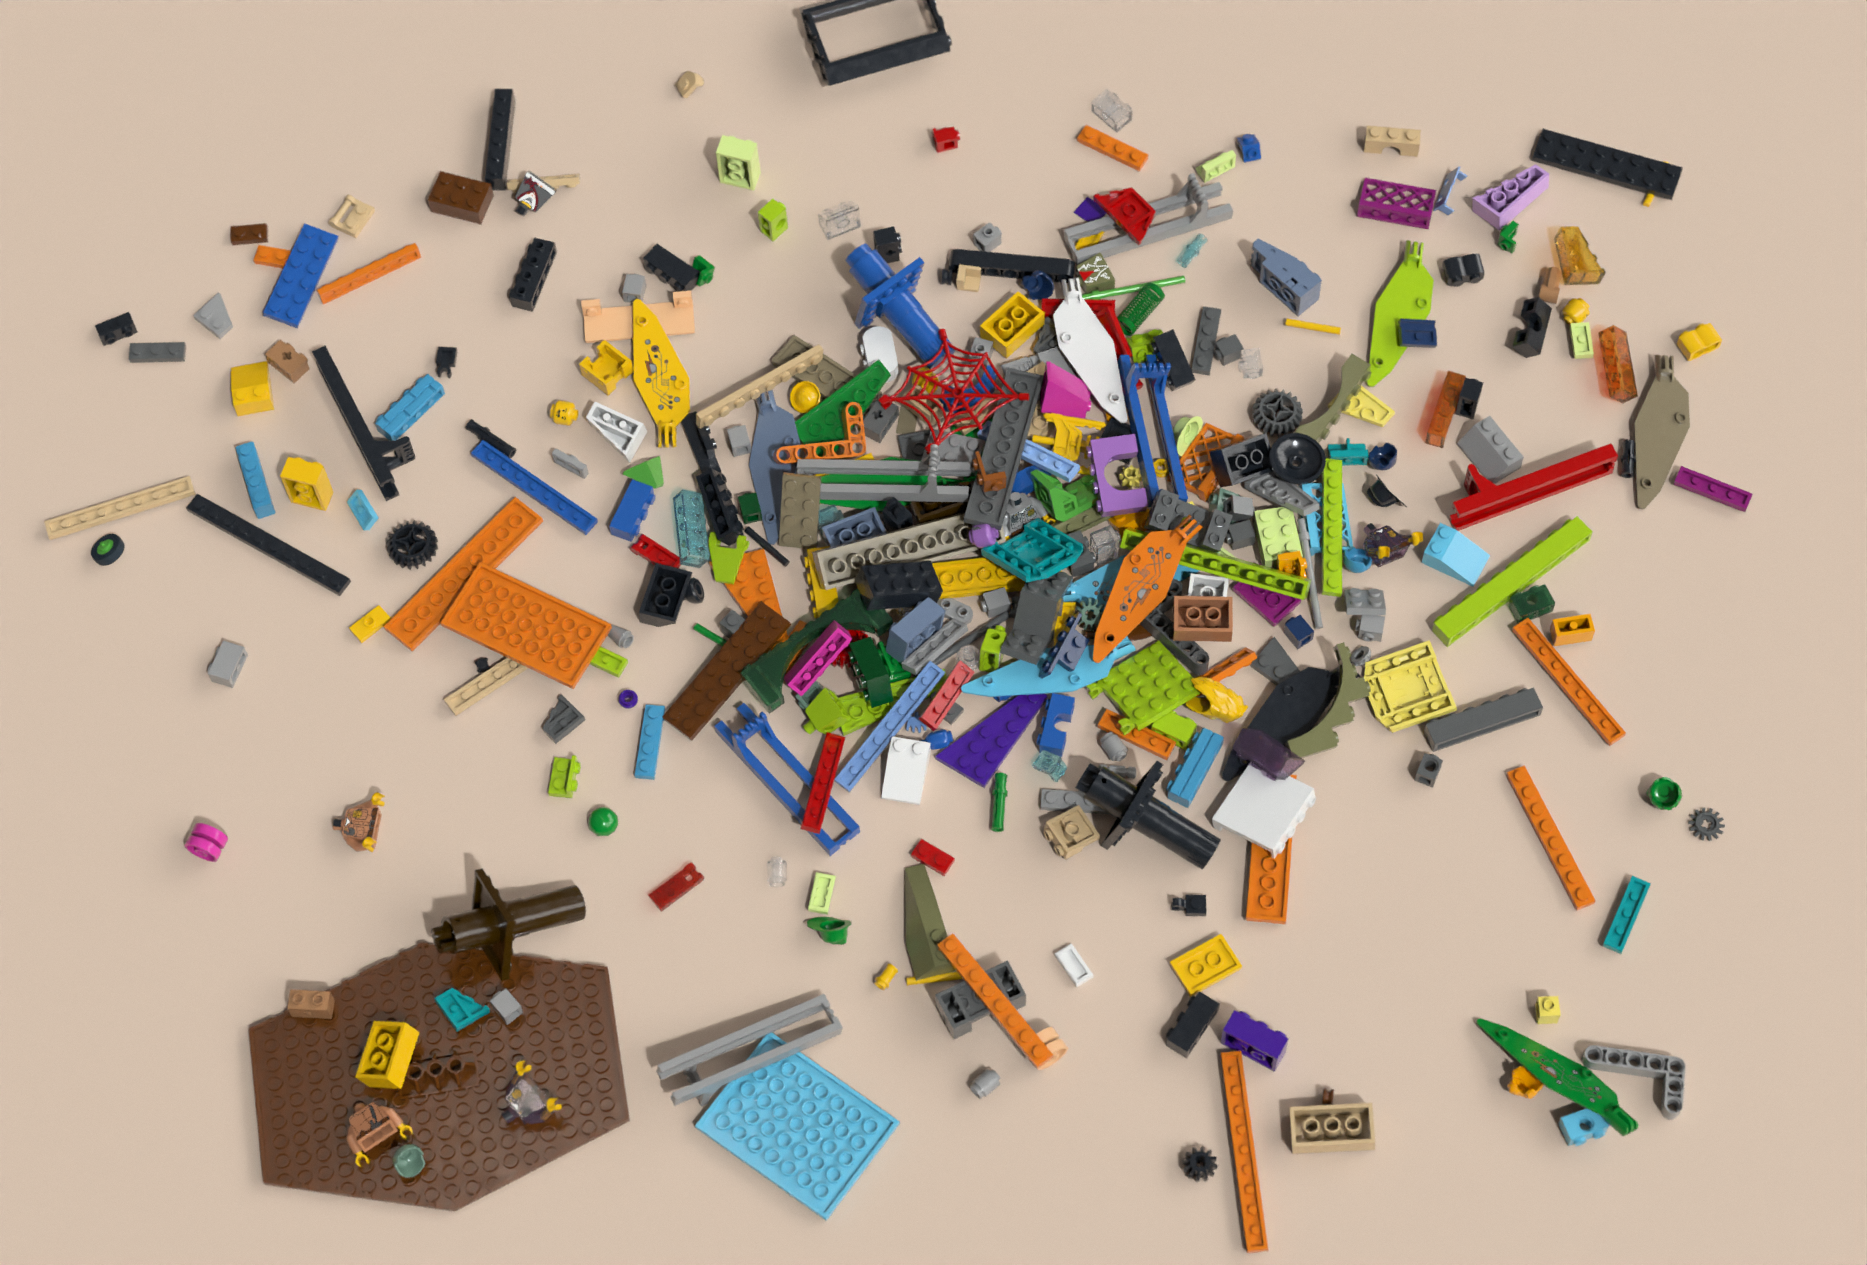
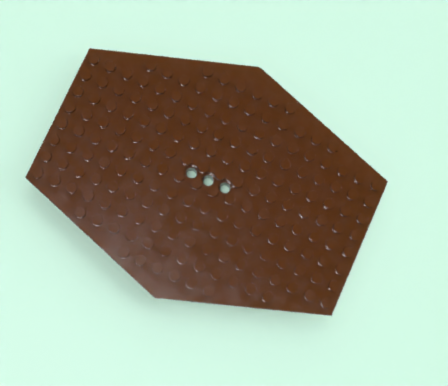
M421 942L416 947L406 952L403 951L398 956L385 960L359 973V976L349 981L345 980L341 982V985L333 989L325 990L330 991L335 1000L332 1019L292 1017L287 1009L283 1011V1014L275 1018H269L249 1028L263 1183L269 1186L457 1211L629 1122L630 1117L608 967L512 955V970H510L509 979L501 981L483 950L472 949L456 954H451L450 952L439 953L435 945ZM453 988L462 995L474 999V1002L483 1007L484 1005L488 1006L490 1013L456 1032L435 1003V998ZM504 989L509 991L521 1005L523 1011L520 1016L508 1025L492 1008L490 1002L494 994ZM374 1021L406 1022L419 1032L401 1089L368 1087L355 1078ZM525 1060L523 1068L525 1069L527 1065H531V1070L525 1072L518 1084L514 1085L513 1081L518 1073L516 1064L519 1061ZM462 1065L458 1071H453L454 1066ZM435 1069H441L439 1074H432ZM421 1072L419 1077L412 1078L414 1073ZM528 1075L547 1099L558 1098L554 1106L561 1104L562 1108L560 1110H553L542 1119L540 1115L546 1109L540 1104L539 1108L524 1122L523 1120L521 1121V1116L516 1112V1109L514 1107L511 1108L512 1105H510L509 1100L507 1101V1097L512 1099L511 1104H518L517 1102L520 1100L522 1103L525 1102L523 1098L530 1092L527 1093L524 1087L527 1086V1083L523 1079ZM515 1087L522 1092L523 1097L520 1100L511 1097ZM533 1095V1096H532L530 1099H528L526 1102H528V1101L531 1100L532 1098L535 1099V1098H536V1095ZM531 1102V1103L529 1104V1105H531V1106H529V1107L532 1109V1107H535L538 1103H536L535 1105H532V1102ZM359 1103H363L365 1106L375 1103L378 1107L385 1106L394 1109L404 1121V1126L411 1127L412 1134L409 1130H404L403 1135L407 1138V1140L401 1138L400 1129L397 1127L398 1131L365 1153L362 1150V1154L369 1158L370 1163L367 1164L366 1159L362 1158L360 1160L361 1168L356 1164L357 1156L353 1154L347 1142L348 1127L351 1125L349 1118L355 1114L354 1107ZM525 1103L518 1106V1111H520V1106L521 1109L524 1107ZM507 1110L513 1115L508 1121L502 1116ZM414 1144L423 1152L425 1166L414 1177L405 1178L396 1171L393 1165V1157L395 1151L403 1145Z

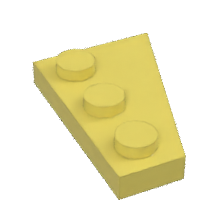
M1362 386L1358 395H1353L1348 409L1341 412L1380 427H1384L1395 415L1394 410ZM1339 393L1328 404V408L1334 404Z

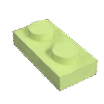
M1589 322L1570 323L1574 359L1593 358L1594 352Z

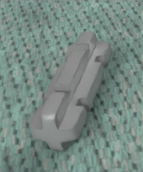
M1100 764L1098 767L1100 769L1102 766H1105L1123 778L1125 776L1133 779L1136 777V767L1128 766V768H1125V766L1116 765L1107 767L1104 764Z

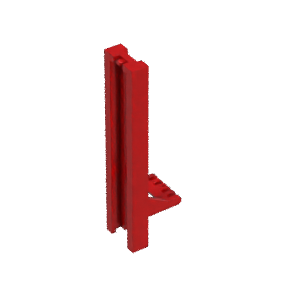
M1612 443L1500 485H1495L1479 474L1474 464H1469L1464 480V487L1469 496L1453 502L1452 508L1457 513L1450 515L1449 521L1453 529L1460 531L1612 474L1614 462H1616L1618 454Z

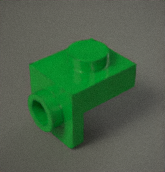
M1515 221L1502 228L1498 240V245L1504 251H1508L1511 254L1515 251L1516 241L1513 240V237L1517 234L1519 226Z
M696 256L692 267L699 271L700 275L697 285L700 287L712 281L715 267L702 256Z

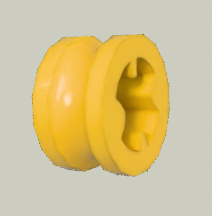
M1157 459L1153 463L1157 477L1163 478L1169 474L1167 460ZM1158 466H1164V471H1162V469L1161 471H1159Z

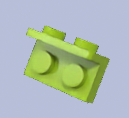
M572 755V759L554 758L548 792L549 796L573 797V792L577 791L578 786L576 774H579L581 769V763L578 762L577 756Z

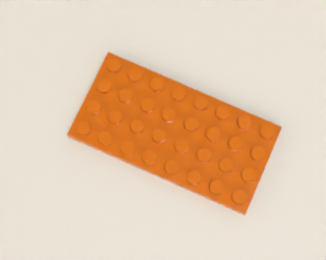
M479 562L441 621V626L573 690L612 629L610 623Z

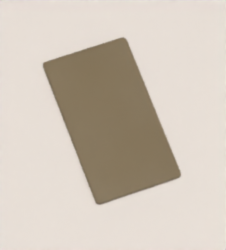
M901 405L896 433H915L917 416Z

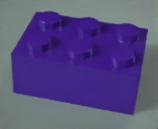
M1234 1010L1223 1029L1221 1044L1234 1051H1241L1245 1057L1275 1072L1286 1053L1289 1038L1279 1030L1274 1031L1268 1028V1025L1262 1021L1256 1022L1247 1013Z

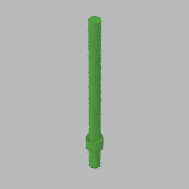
M1185 276L1152 281V283L1159 287L1185 283ZM1146 283L1104 291L1094 290L1081 296L1083 299L1101 300V298L1139 292Z

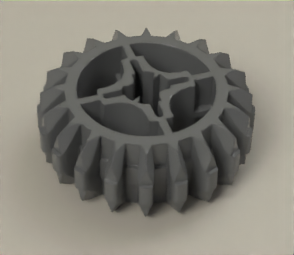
M1275 389L1273 393L1270 390L1267 391V394L1262 393L1260 398L1256 399L1252 412L1254 424H1258V430L1263 429L1264 434L1270 432L1271 437L1274 433L1278 437L1281 436V433L1284 435L1288 434V431L1293 433L1295 428L1299 427L1303 414L1301 403L1297 402V396L1291 397V392L1285 394L1284 389L1281 392Z

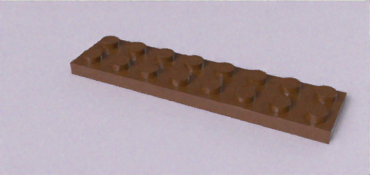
M761 601L662 718L692 741L786 632L791 623Z

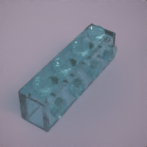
M682 490L673 497L680 565L700 568L710 558L702 493Z

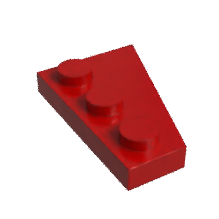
M1107 306L1095 314V316L1114 341L1117 361L1120 355L1132 357L1133 355L1112 306Z

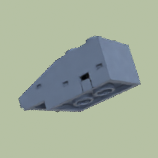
M1260 239L1253 242L1252 250L1254 252L1251 254V266L1260 273V283L1299 317L1319 300L1322 282L1320 276L1309 270L1307 265L1303 261L1300 262L1296 257Z

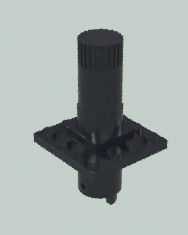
M1156 761L1138 781L1137 785L1132 784L1105 766L1099 769L1091 763L1088 765L1075 788L1084 793L1083 798L1117 818L1101 844L1103 848L1108 850L1111 845L1116 846L1118 841L1133 828L1200 869L1205 868L1221 839L1153 797L1156 790L1152 787L1163 774L1160 770L1164 764Z

